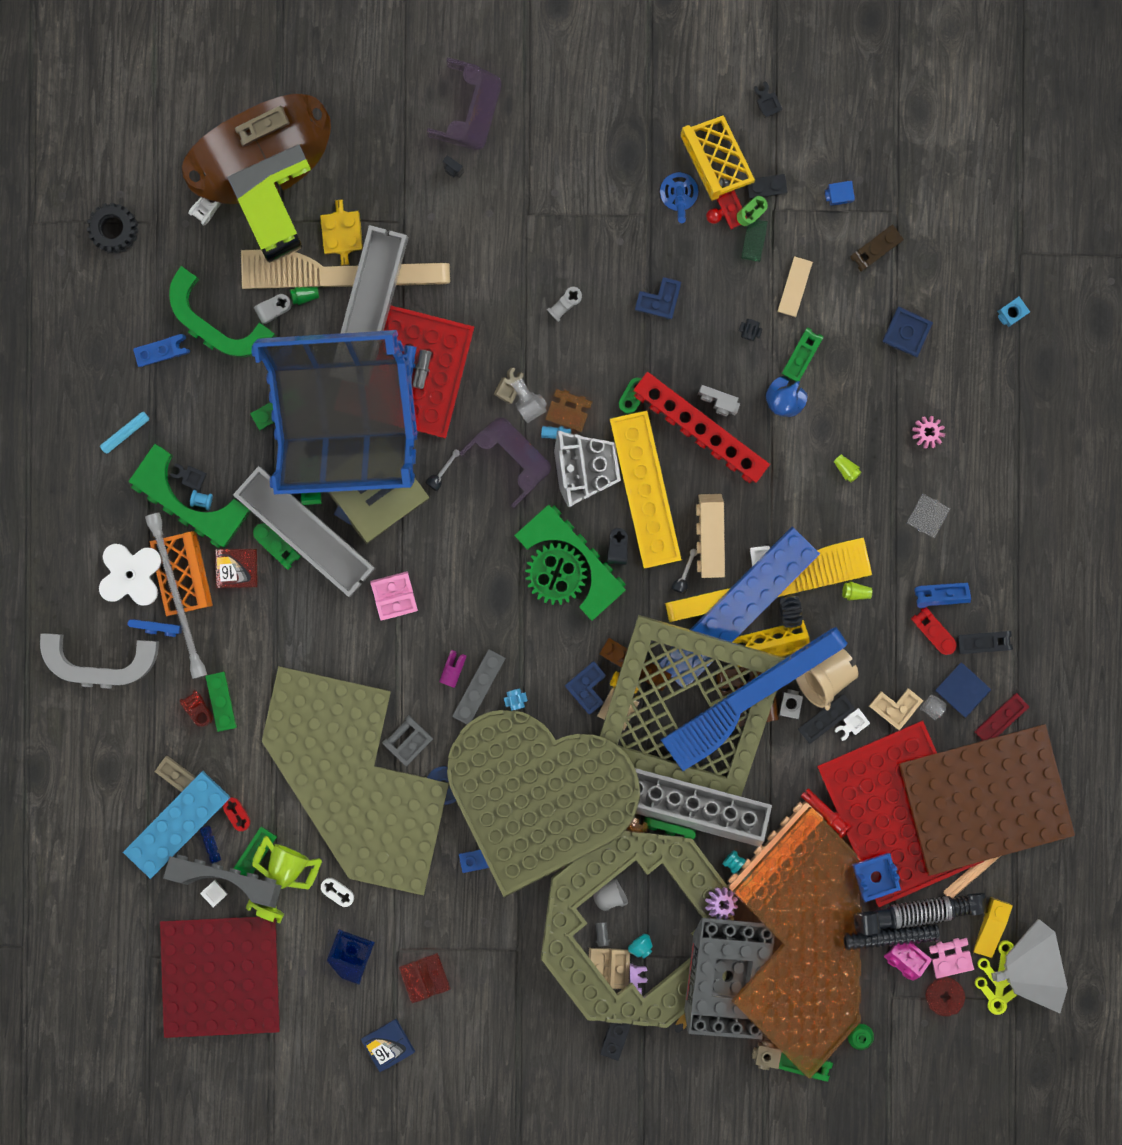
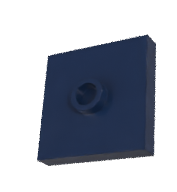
M897 307L882 342L917 358L933 322L901 307Z

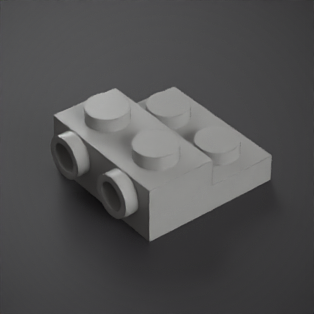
M704 385L700 387L698 395L701 396L700 399L709 403L715 401L713 409L717 410V414L725 417L728 414H737L740 403L737 402L738 397Z

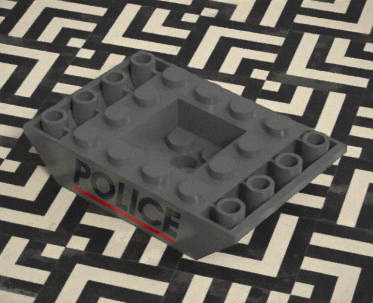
M701 918L693 934L684 1009L688 1034L762 1039L776 924ZM730 971V979L724 981L722 978L723 973Z

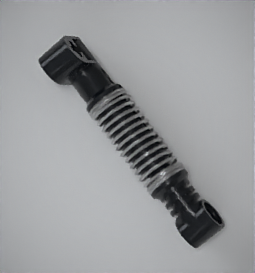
M973 893L965 897H956V899L944 896L942 900L939 897L938 900L934 898L929 901L926 899L925 902L922 900L921 903L917 901V904L915 901H913V904L911 902L904 905L901 903L900 906L899 904L888 906L887 909L854 913L853 920L857 933L872 935L881 933L882 928L900 929L901 927L905 928V926L913 927V925L930 924V922L933 924L939 921H951L958 917V915H980L988 912L985 893Z

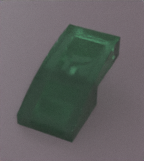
M757 219L747 226L742 259L760 262L768 221Z

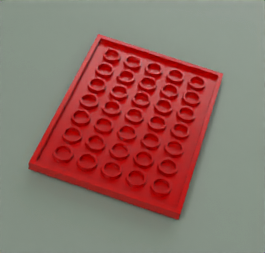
M923 720L817 766L836 812L841 815L840 817L848 825L851 824L853 826L846 835L858 862L890 853L893 864L897 867L896 872L900 876L899 884L901 890L876 898L875 902L878 907L984 862L981 861L931 876L927 873L899 763L937 753ZM875 871L871 874L873 882L876 883L881 880L880 872Z

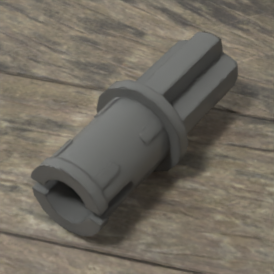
M420 350L418 364L415 366L416 372L413 387L418 389L424 388L427 372L430 371L428 367L432 352Z

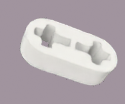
M327 878L322 882L321 891L342 907L350 906L353 903V892L336 879ZM325 883H334L333 888L336 889L337 892H334L333 890H329V892L326 891L327 886L325 885ZM340 892L343 895L348 893L350 901L342 902V897L338 893Z

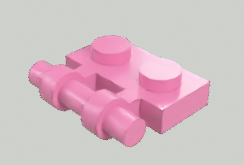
M955 938L951 942H938L934 946H929L930 953L938 952L939 956L932 959L936 978L974 970L970 951L962 952L961 947L968 945L967 938ZM955 949L954 954L945 956L944 951Z

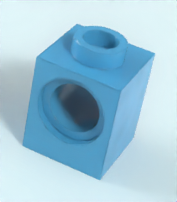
M1017 297L997 311L1003 325L1006 324L1008 327L1030 313L1020 297ZM1009 308L1016 310L1015 318L1008 315Z

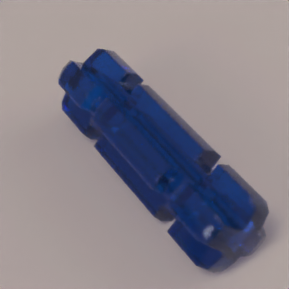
M202 827L200 832L204 836L203 841L207 853L210 854V862H219L221 857L217 853L218 848L214 836L211 835V827Z

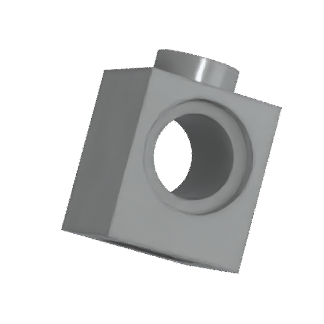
M788 689L787 693L782 692L778 715L799 719L803 696L799 695V691ZM789 698H794L796 701V705L792 709L786 707V701Z

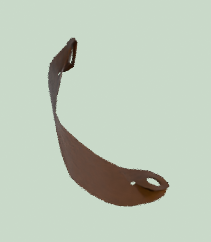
M289 94L262 102L226 120L203 136L184 158L182 164L183 177L190 190L202 198L225 204H240L227 176L264 160L258 144L266 159L299 144L312 170L326 150L331 133L329 114L316 97L307 94ZM278 106H282L290 124L242 147L240 135L236 133L235 128ZM318 108L321 110L322 118L320 120L314 118L313 109ZM248 129L246 132L249 136L251 135L250 129ZM194 170L200 175L198 182H193L190 179L189 173ZM310 171L294 178L289 175V180L280 184L283 191L300 181ZM274 182V185H275V187H276L278 193H280V191H279V189H278V187H277V185H276V182Z

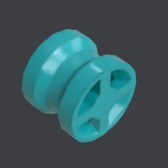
M733 850L722 864L725 867H729L731 872L735 874L744 865L746 860L743 857L740 858L738 852Z

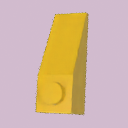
M990 897L987 906L988 913H985L973 950L974 953L990 958L993 957L1012 909L1010 903Z

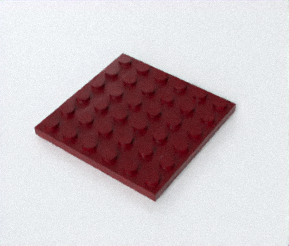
M261 917L160 921L164 1038L280 1032L276 918H274L273 922Z

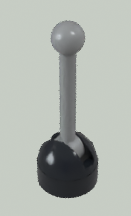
M459 450L452 452L451 458L438 475H431L425 483L433 490L438 491L442 485L441 476L455 457L460 455Z
M696 549L690 550V557L682 578L674 581L671 587L672 590L681 594L686 593L688 585L685 578L694 556L697 555Z

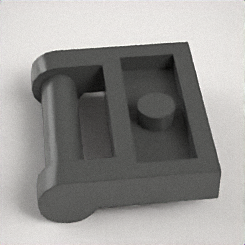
M410 715L405 718L406 721L388 739L382 742L406 767L433 740ZM412 726L415 731L396 748L393 744Z

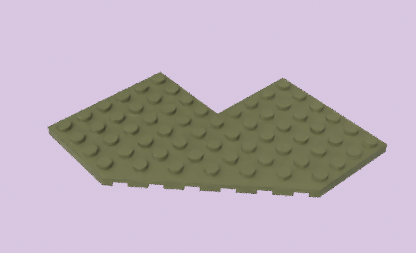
M278 666L262 742L349 879L424 896L449 782L375 766L391 691Z

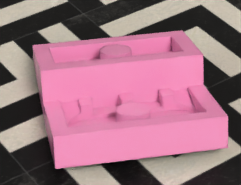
M408 571L370 581L381 621L418 611Z

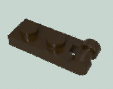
M892 224L853 253L850 258L852 261L855 260L859 265L858 269L862 272L904 239ZM865 253L869 259L864 261L861 257L862 254Z

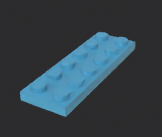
M202 771L123 853L151 879L168 862L169 857H173L228 801L230 796Z

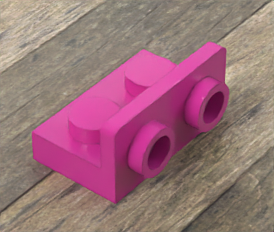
M911 942L908 945L905 943L899 945L898 943L897 946H893L884 955L891 966L898 968L904 977L912 981L920 978L932 961L930 957L914 944H911Z

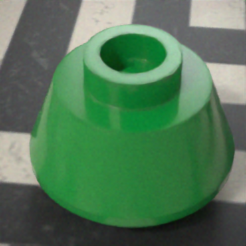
M856 1024L848 1032V1041L857 1050L867 1049L873 1043V1031L865 1024Z

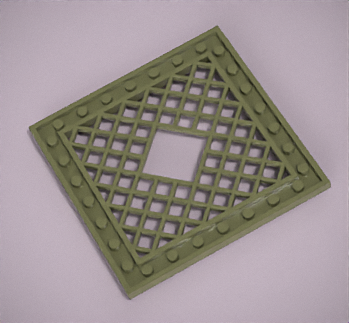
M638 615L600 737L620 747L630 758L636 769L741 797L777 691L751 706L748 713L746 710L743 711L745 715L741 716L738 720L740 722L746 719L743 729L741 730L737 723L736 728L739 733L728 737L723 743L729 742L733 750L723 754L719 747L718 751L721 756L711 760L708 755L707 759L709 762L701 767L696 763L695 766L697 768L691 766L682 771L675 761L667 759L671 757L670 753L665 756L662 755L659 748L664 746L662 742L656 744L652 736L662 732L665 737L667 734L664 730L672 726L676 730L678 729L664 702L665 700L698 684L710 707H713V705L736 691L731 681L740 677L745 685L747 682L743 675L753 671L755 677H758L756 671L762 674L785 658ZM660 644L664 653L655 657L651 648ZM664 644L673 646V648L667 651ZM679 649L683 658L673 662L669 654ZM683 650H687L693 653L685 656ZM649 651L652 659L644 662L647 652ZM697 655L701 663L692 668L688 659ZM701 655L710 657V659L704 661ZM667 656L671 664L661 669L657 660ZM716 660L720 669L710 673L706 665ZM719 660L724 661V662H727V663H730V664H728V665L722 667V665H721V663H720ZM685 661L689 670L680 674L675 665ZM655 662L658 671L649 675L645 666ZM735 666L738 674L728 678L725 670ZM738 666H741V667H744V668H748V669L745 670V671H743V672H741L740 669L738 668ZM673 667L677 676L667 680L664 671ZM704 667L708 675L698 679L694 671ZM643 669L646 674V677L639 680L641 671ZM722 672L726 680L716 684L712 676ZM661 673L665 682L655 686L651 678ZM692 673L696 681L686 685L682 677ZM710 678L714 686L704 691L700 682ZM679 679L683 687L674 692L670 683ZM649 680L653 688L643 692L639 684ZM729 684L732 692L723 696L719 688ZM667 685L671 694L662 698L658 689ZM637 686L641 694L633 698ZM716 690L720 698L710 702L707 694ZM655 691L659 700L650 704L646 695ZM643 697L647 706L638 710L634 701ZM662 703L665 711L656 716L652 707ZM630 705H632L635 712L627 716ZM649 709L653 718L644 722L640 713ZM668 714L672 723L662 727L658 719ZM637 715L641 724L632 728L628 719ZM656 721L660 729L650 733L646 725ZM626 722L629 730L622 733L624 723ZM644 727L648 735L638 739L634 731ZM632 733L636 741L626 745L622 737ZM740 736L737 747L735 748L732 740ZM650 738L654 746L645 751L641 742ZM619 739L623 746L618 745ZM638 744L641 751L630 748ZM656 750L660 757L648 753ZM734 754L731 765H729L726 758ZM724 760L727 768L718 772L714 764ZM711 766L715 773L703 769Z

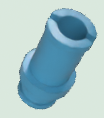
M542 426L541 438L556 439L557 431L571 434V429H566L564 426L559 428Z

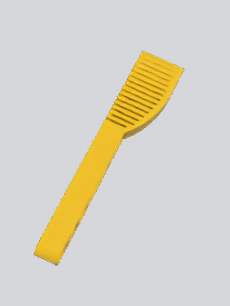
M864 538L830 545L817 550L820 555L778 597L872 575ZM731 588L665 603L669 622L706 614Z

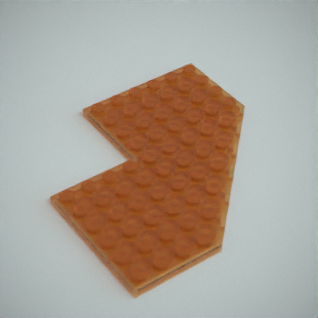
M812 807L807 808L732 891L783 944L731 1001L809 1079L861 1022V1014H859V1003H861V987H859V978L861 976L860 949L857 947L856 950L852 948L847 950L844 945L845 933H849V935L852 932L857 933L853 915L854 913L862 912V906H860L861 892L852 865L861 862L862 859Z

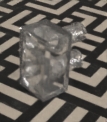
M522 378L511 384L520 398L514 405L526 423L547 411L545 409L547 403L542 395L530 392Z

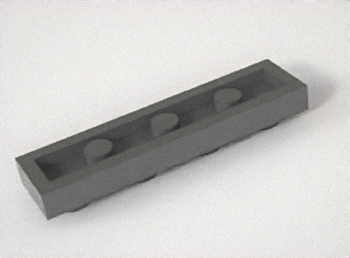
M490 649L487 651L452 717L465 724H469L472 721L506 659L505 657Z

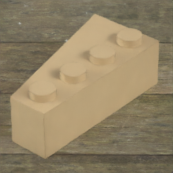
M722 494L698 495L699 504H696V516H699V523H696L697 535H700V542H697V553H700V561H697V572H701L702 578L725 577L724 501Z

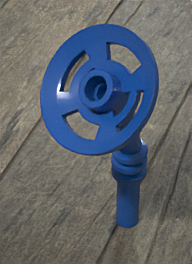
M678 172L664 179L660 188V196L668 208L678 211V221L680 223L686 221L685 210L690 208L697 200L698 186L690 175ZM682 177L686 180L685 182L678 181L674 183L673 178ZM691 184H692V186H693V191H694L692 198L689 197L690 194H691V188H690L689 185H691ZM666 185H669V187H668V195H669V197H668V198H666V195H665V187H666ZM672 187L674 188L673 195L671 194ZM686 187H687V189H688V194H687V195L685 194V188H686Z

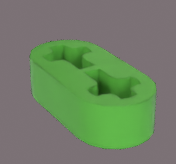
M761 196L750 200L737 213L738 222L743 226H748L755 222L767 210V201ZM757 203H758L760 206H759L758 209L756 210L754 207H755V206L757 205ZM749 212L750 216L746 219L745 216Z

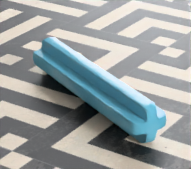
M141 412L102 443L100 448L103 452L109 453L149 421L148 415L145 412Z

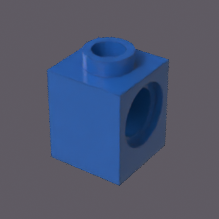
M852 181L829 184L828 190H825L826 201L830 202V206L852 203L855 200Z

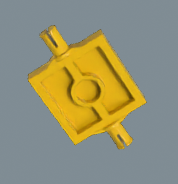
M335 200L336 212L320 215L324 254H340L341 266L349 265V253L363 250L359 211H344L343 200Z

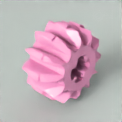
M925 416L922 417V423L920 421L915 422L919 428H912V431L918 432V434L913 436V439L919 437L920 440L917 442V445L924 442L923 447L925 449L928 448L929 443L932 448L935 447V442L941 444L942 441L938 436H945L944 433L939 432V430H943L945 427L937 426L940 423L939 419L933 423V416H930L928 421ZM931 428L933 435L926 436V431L924 430Z

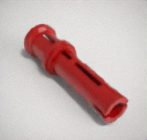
M809 788L806 790V793L804 792L801 795V798L827 821V826L832 827L839 834L840 838H843L853 827L851 824L848 825L840 817L839 813H834Z

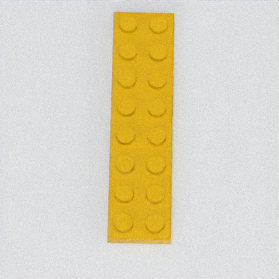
M643 411L612 418L610 423L643 567L645 569L680 561V551L648 412Z

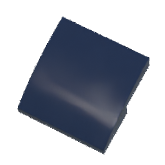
M960 663L935 691L966 718L989 694L991 689L963 663Z

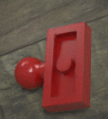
M732 190L719 195V198L716 200L721 209H710L706 215L707 220L712 224H716L724 216L730 230L740 226L741 224L737 220V213L742 209V206L735 191Z

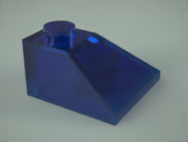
M338 930L327 962L342 979L360 984L375 942Z

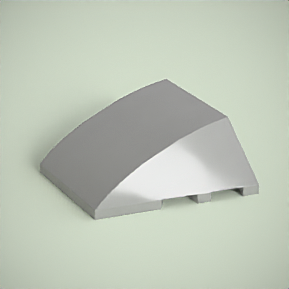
M557 431L554 455L559 489L568 507L621 481L616 444L614 442Z

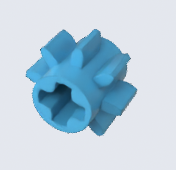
M520 688L506 692L507 697L504 698L505 706H510L511 711L525 707L524 702L528 701L526 692L521 693Z

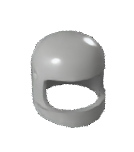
M616 878L612 879L593 895L597 907L603 911H608L615 906L623 907L628 904L627 897Z

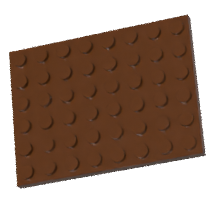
M1046 724L899 763L929 876L1075 836Z

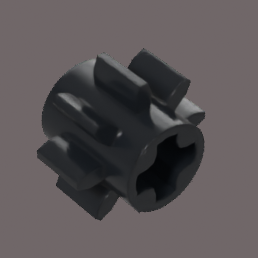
M746 319L745 323L741 322L738 330L742 332L741 338L749 341H755L756 337L760 338L763 330L759 328L760 322L752 319Z

